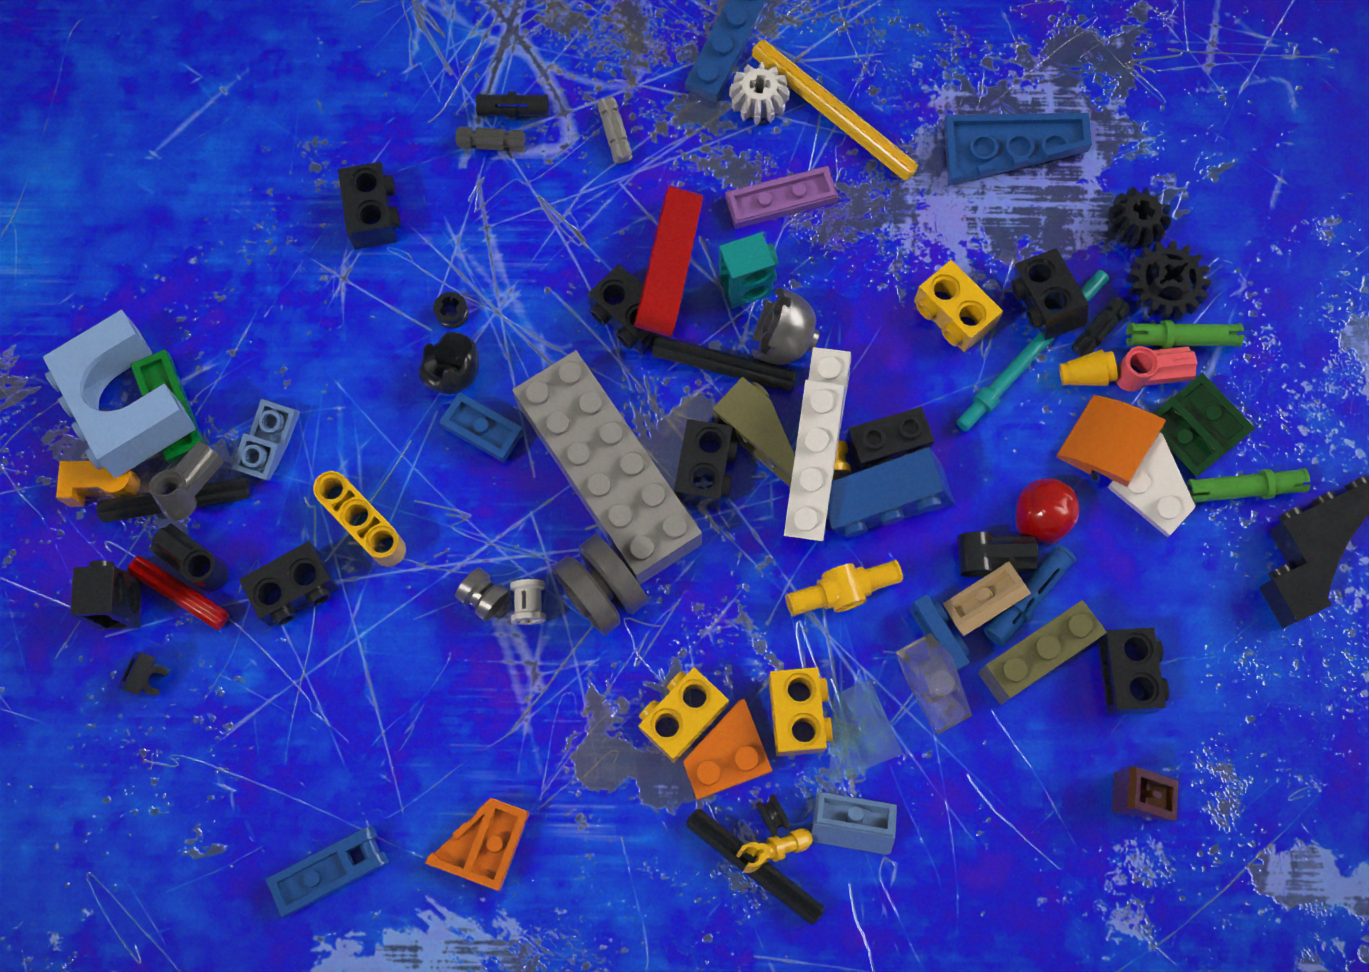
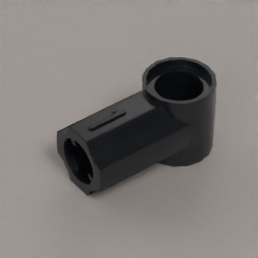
M172 523L164 528H160L152 537V544L149 549L199 588L205 591H214L221 588L227 581L229 573L227 565ZM210 563L209 571L204 576L199 577L201 568L205 564Z
M979 531L967 532L957 536L960 576L985 577L1007 562L1011 563L1016 572H1034L1037 569L1038 545L1034 536L992 537V534L989 532Z

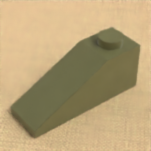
M742 377L712 408V422L733 426L732 438L739 440L738 444L791 487L795 455L774 406L769 399V394L757 382L750 383Z

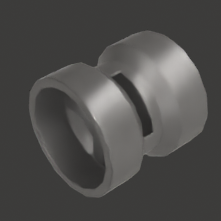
M481 567L473 570L462 581L455 593V597L464 605L470 604L473 606L475 614L484 622L492 619L502 609L510 596V591L501 584L495 585L491 582L490 575Z

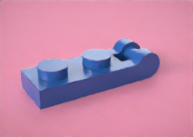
M374 826L363 828L265 879L281 917H288L356 880L387 866L390 862L385 851L380 852L375 841L378 835ZM360 847L365 860L355 865L350 852Z

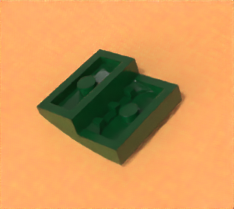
M1203 373L1152 413L1166 420L1161 433L1170 451L1195 477H1198L1255 429L1246 417Z

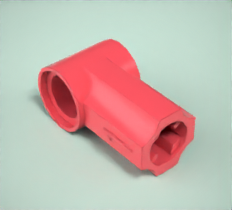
M1143 346L1134 347L1117 365L1118 379L1115 382L1121 389L1135 392L1146 385L1192 381L1196 377V366L1198 364L1195 351H1191L1189 347L1151 350ZM1131 365L1136 366L1141 373L1135 372Z

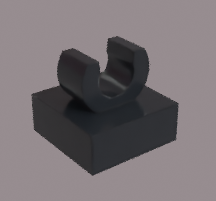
M134 651L117 688L139 695L142 690L146 694L156 696L159 695L160 690L149 685L148 679L150 675L159 673L168 676L169 671L163 666L153 665L155 657Z

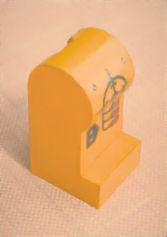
M91 461L59 462L56 498L68 507H84L85 497L111 496L112 498L136 495L139 491L140 480L137 474L131 470L115 479L104 467L98 470Z

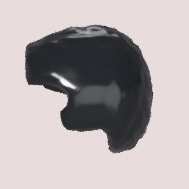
M447 332L435 345L426 344L423 349L422 363L419 367L421 383L437 393L457 394L467 389L476 380L479 370V354L476 343L473 339L462 333Z

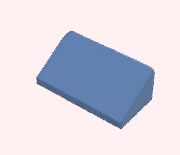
M817 791L811 829L812 842L889 855L895 841L897 805Z

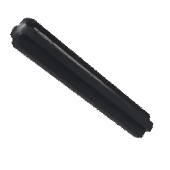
M660 335L656 336L652 345V355L654 357L739 379L744 377L747 381L757 382L758 384L785 391H791L794 387L796 371Z
M245 477L208 482L195 495L196 507L248 499L251 495L249 481ZM150 492L100 500L97 503V515L103 522L162 513Z
M701 809L694 810L686 821L687 828L743 871L748 862L755 863L758 856L753 857L751 854L745 853L737 857L736 854L745 844ZM766 862L758 870L746 873L809 924L814 925L824 913L825 908L821 903L770 863Z

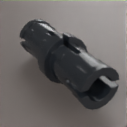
M508 91V94H477L476 113L478 117L508 116L509 120H517L518 116L548 117L549 97L548 94L517 95L516 91ZM498 104H527L528 107H499Z

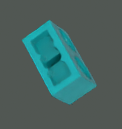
M762 232L719 246L718 278L730 309L772 296L773 281L777 280L775 266L779 264L774 245L766 243Z

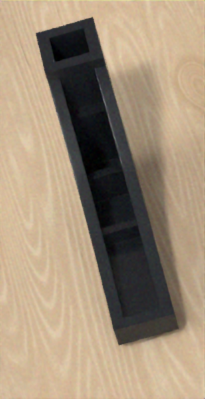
M1366 475L1345 485L1344 487L1347 492L1336 496L1333 491L1317 497L1311 501L1314 507L1304 512L1297 506L1279 515L1278 519L1281 523L1269 530L1287 564L1269 572L1268 575L1271 580L1260 586L1259 589L1282 629L1332 605L1328 596L1338 563L1350 539L1369 515V479Z

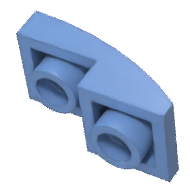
M261 399L250 433H243L232 469L269 481L287 448L300 411Z

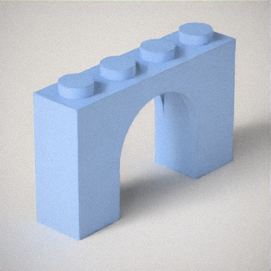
M123 310L111 315L43 356L50 370L45 373L47 380L58 393L61 391L63 396L58 398L60 405L71 418H75L76 422L71 424L73 430L83 443H88L90 447L85 450L86 455L98 470L104 467L115 479L196 429L182 403L165 384L124 408L114 411H99L101 394L109 382L129 369L131 363L153 354L139 329Z

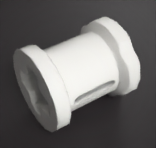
M522 579L510 583V590L514 592L515 614L511 615V623L533 625L546 621V614L542 613L541 591L545 589L544 581Z

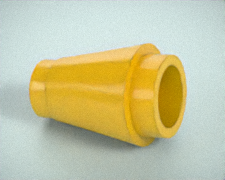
M1103 349L1059 364L1060 378L1063 386H1108L1109 382L1117 381L1118 379L1113 351L1104 352Z

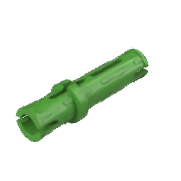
M1163 320L1160 324L1129 323L1126 328V335H1132V338H1126V343L1128 347L1159 346L1160 349H1169L1173 346L1241 347L1244 342V335H1237V332H1244V327L1241 323L1174 324L1172 320Z
M1268 468L1261 469L1257 474L1196 480L1188 479L1186 486L1192 487V490L1189 489L1188 491L1194 504L1197 502L1261 496L1266 500L1273 499L1278 494L1307 493L1310 485H1303V482H1310V476L1306 468L1273 472Z

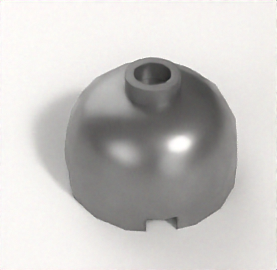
M780 287L773 292L779 295L774 303L767 301L763 307L753 335L754 341L760 340L758 351L752 349L754 358L775 365L790 364L799 360L807 350H813L819 338V330L815 329L816 316L814 309L803 297Z

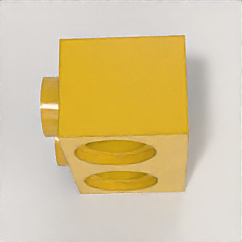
M952 260L919 286L914 299L919 313L927 320L932 319L942 329L944 338L951 345H958L964 353L997 325L1003 313V310ZM935 292H945L951 299L942 300L935 295ZM969 317L975 321L976 325L968 326L960 318Z
M695 667L688 674L683 670L680 671L666 687L670 691L669 694L660 703L654 699L639 715L643 720L638 725L639 730L673 763L686 752L729 705V699ZM691 689H699L706 695V701L698 708L689 707L683 700L685 693ZM669 717L677 721L679 729L675 735L662 737L657 733L656 725L663 718Z
M818 667L770 671L768 680L776 757L824 753L827 749L826 742H833L831 718H824L822 702H828L826 678H819ZM793 683H802L809 689L810 697L805 701H795L790 697L788 687ZM798 722H806L813 728L814 738L808 742H801L794 737L792 727Z

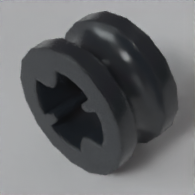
M445 292L436 298L433 304V311L439 323L446 328H458L469 317V309L465 300L458 293ZM452 304L455 308L456 304H458L456 307L458 313L450 316L449 313L446 314L445 307Z
M774 794L769 796L767 803L763 804L759 801L755 804L772 836L777 835V830L780 827L785 829L791 827L786 814Z

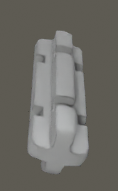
M613 97L600 99L598 101V110L603 121L613 160L616 164L629 162L632 159V151L627 141L626 131L618 111L616 99Z

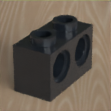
M381 162L338 169L346 232L354 249L396 243V228H401V219L397 206L392 207L391 196L397 195L393 175H386ZM375 186L373 190L363 192L366 188ZM374 218H380V220L375 224H367L370 220Z
M1057 248L1015 263V279L1011 281L1012 291L1018 301H1024L1027 307V318L1031 327L1034 330L1039 328L1045 341L1087 325L1089 303Z
M618 264L588 293L589 312L602 326L608 324L616 331L617 339L627 349L631 350L634 347L643 355L653 345L656 336L660 334L633 326L643 285ZM614 296H618L624 299L621 303L616 305H611L606 302L609 298Z
M921 406L850 427L845 442L848 445V454L855 473L928 447L931 449L934 438Z
M687 419L674 493L681 503L719 509L721 497L729 498L732 476L725 474L727 463H735L739 441L732 439L733 426ZM707 441H714L721 448L715 453H706L700 447ZM706 476L713 480L714 485L709 489L703 490L697 488L694 485V481L699 477Z
M310 541L239 579L259 620L269 627L273 625L282 626L289 623L297 616L296 612L309 605L315 607L325 603L331 598V593L339 589L320 551ZM316 570L315 580L309 585L302 586V576L307 571ZM275 589H281L280 599L275 604L267 605L269 593Z
M96 560L89 562V567L73 568L71 616L100 630L136 629L141 627L142 582L130 576L128 571L114 566V563L111 561Z
M1154 627L1106 630L1107 633L1097 640L1107 716L1155 713L1166 708L1165 702L1169 699V686L1167 680L1161 676L1159 662L1163 660V646L1161 640L1155 636ZM1125 643H1130L1138 649V661L1127 657L1124 651ZM1131 682L1140 684L1144 689L1145 697L1143 701L1137 700L1132 696L1130 692Z

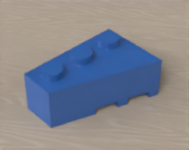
M930 447L832 481L827 515L833 531L840 536L845 535L846 538H851L866 533L868 531L867 528L894 524L908 517L953 506L955 502L942 463Z

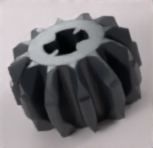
M1133 186L1131 189H1128L1126 194L1120 193L1114 199L1113 206L1107 212V219L1110 220L1107 232L1118 233L1115 238L1116 243L1123 240L1128 241L1129 250L1135 248L1137 243L1143 249L1145 247L1149 248L1152 243L1161 241L1165 236V231L1170 227L1172 218L1167 215L1170 212L1171 205L1160 204L1162 193L1153 197L1150 195L1149 186L1143 189L1141 194Z

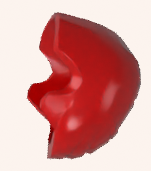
M1052 478L1035 480L1028 484L1018 497L1015 514L1018 532L1022 536H1034L1037 544L1043 546L1054 545L1062 540L1076 525L1080 511L1079 502L1071 487L1060 480Z

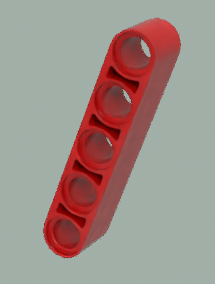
M668 185L636 314L635 328L668 337L672 336L680 309L703 195Z

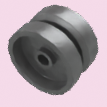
M594 534L579 546L580 556L589 568L588 571L579 561L570 556H565L551 569L576 609L585 619L588 618L602 635L606 636L620 625V615L610 600L613 599L623 611L634 614L648 603V598L617 554L600 536Z

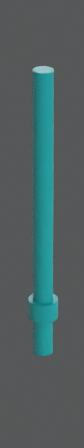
M1098 270L1081 288L1088 302L1108 282L1109 276L1104 271ZM1040 332L989 387H983L973 397L974 403L956 421L957 425L962 430L968 431L984 413L989 414L1000 403L999 397L1054 338L1045 341Z

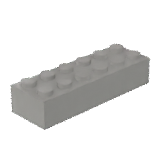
M577 350L512 389L518 407L618 557L626 565L639 585L702 545V532Z

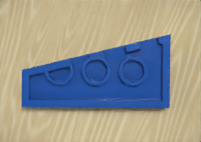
M1089 113L946 115L944 120L948 186L1089 151L1092 145Z

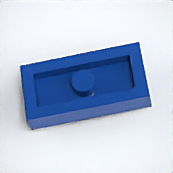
M461 392L457 394L439 421L440 426L503 463H505L524 434L523 427Z
M928 594L914 601L909 611L949 676L951 677L963 670L970 663L967 658L969 650L959 635L953 636L946 625L948 616L938 601L932 602Z

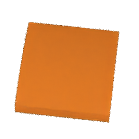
M1093 395L1056 457L1089 475L1094 470L1128 487L1164 427L1166 420L1130 404Z

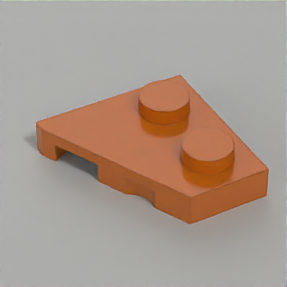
M745 698L739 700L683 761L697 801L772 773V768Z
M490 798L476 811V814L468 822L463 823L452 834L453 836L427 857L425 864L501 891L530 812Z

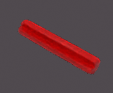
M136 556L128 565L127 571L130 575L214 629H222L229 620L230 614L225 609L142 556Z

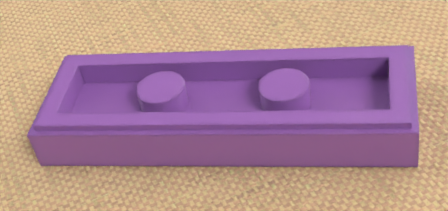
M828 166L725 192V200L735 229L838 202L839 198Z

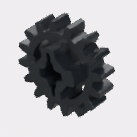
M1160 241L1156 242L1151 250L1145 247L1130 265L1132 270L1126 277L1127 282L1134 283L1129 289L1128 294L1139 296L1135 306L1138 308L1147 305L1149 307L1147 315L1150 317L1155 311L1161 312L1162 321L1167 320L1171 313H1173L1177 320H1181L1186 312L1192 315L1200 306L1199 304H1202L1209 294L1205 291L1212 284L1211 280L1204 278L1210 270L1209 266L1200 267L1198 265L1202 255L1198 254L1191 257L1189 255L1190 246L1188 245L1182 251L1177 250L1175 241H1171L1165 249Z

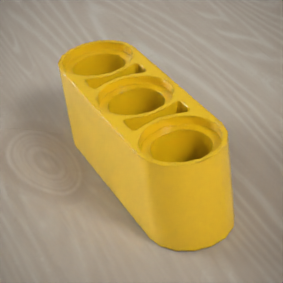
M327 471L319 475L314 482L313 491L317 500L378 564L390 567L400 563L405 556L406 546L403 539L386 519L339 472ZM337 486L343 487L339 497L331 500L327 499L328 493L332 488ZM358 513H368L367 520L363 524L352 526L353 518ZM387 538L393 539V546L390 550L384 553L377 552L378 544L382 540Z

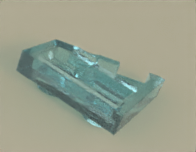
M871 680L833 695V742H830V766L828 771L830 784L903 754Z

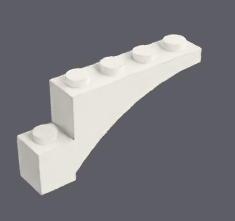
M813 347L809 378L805 380L784 536L824 541L835 459L852 359L851 352Z

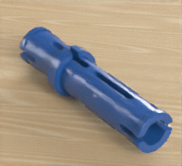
M1056 545L1043 563L1025 582L1031 594L998 614L993 622L984 629L985 635L998 646L1004 647L1023 622L1028 623L1033 618V610L1052 590L1070 566L1076 562L1074 554L1066 547Z

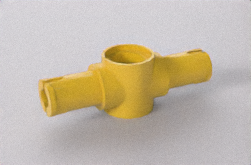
M897 560L864 569L862 566L855 568L853 563L844 564L824 572L821 575L822 579L817 580V585L786 594L785 600L792 617L823 607L826 610L833 608L835 613L843 612L867 602L866 597L871 596L873 591L902 582L903 574Z

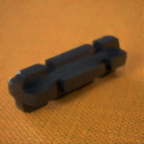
M1114 297L1107 307L1085 329L1084 333L1076 339L1071 347L1072 351L1079 357L1092 353L1130 310L1129 304L1120 297Z

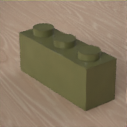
M1081 600L986 664L978 674L999 704L1002 705L1098 640L1107 631L1086 603Z

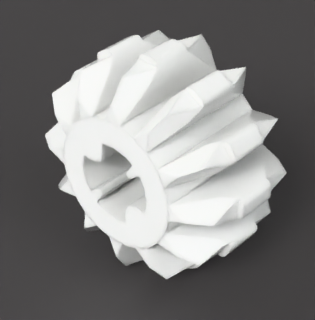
M763 62L759 64L757 69H754L747 63L744 73L736 72L734 83L731 84L729 89L733 111H741L743 121L753 117L756 125L760 123L761 118H765L772 123L775 114L782 115L790 94L787 88L786 75H778L776 66L769 70L765 69Z

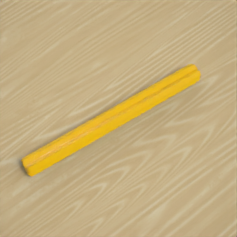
M760 40L753 47L752 57L759 63L763 62L768 70L776 66L778 75H786L787 86L900 178L907 181L915 174L918 167L917 162L766 40Z

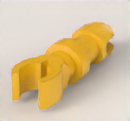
M800 828L789 832L787 836L782 838L776 835L767 838L766 843H747L741 847L736 856L740 857L745 853L751 854L753 857L758 856L755 863L748 862L743 870L745 873H752L770 859L777 862L785 859V854L799 853L808 849L812 844L813 837L809 830Z

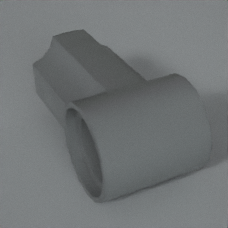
M198 441L173 470H164L151 479L148 486L149 492L167 519L174 521L182 520L194 512L197 506L195 495L224 462L221 456L212 450L209 445Z

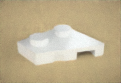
M1161 432L1128 487L1114 480L1107 487L1166 537H1169L1196 507Z

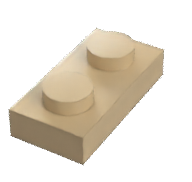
M1007 562L944 602L943 605L961 634L965 636L1027 597L1031 592L1011 563Z

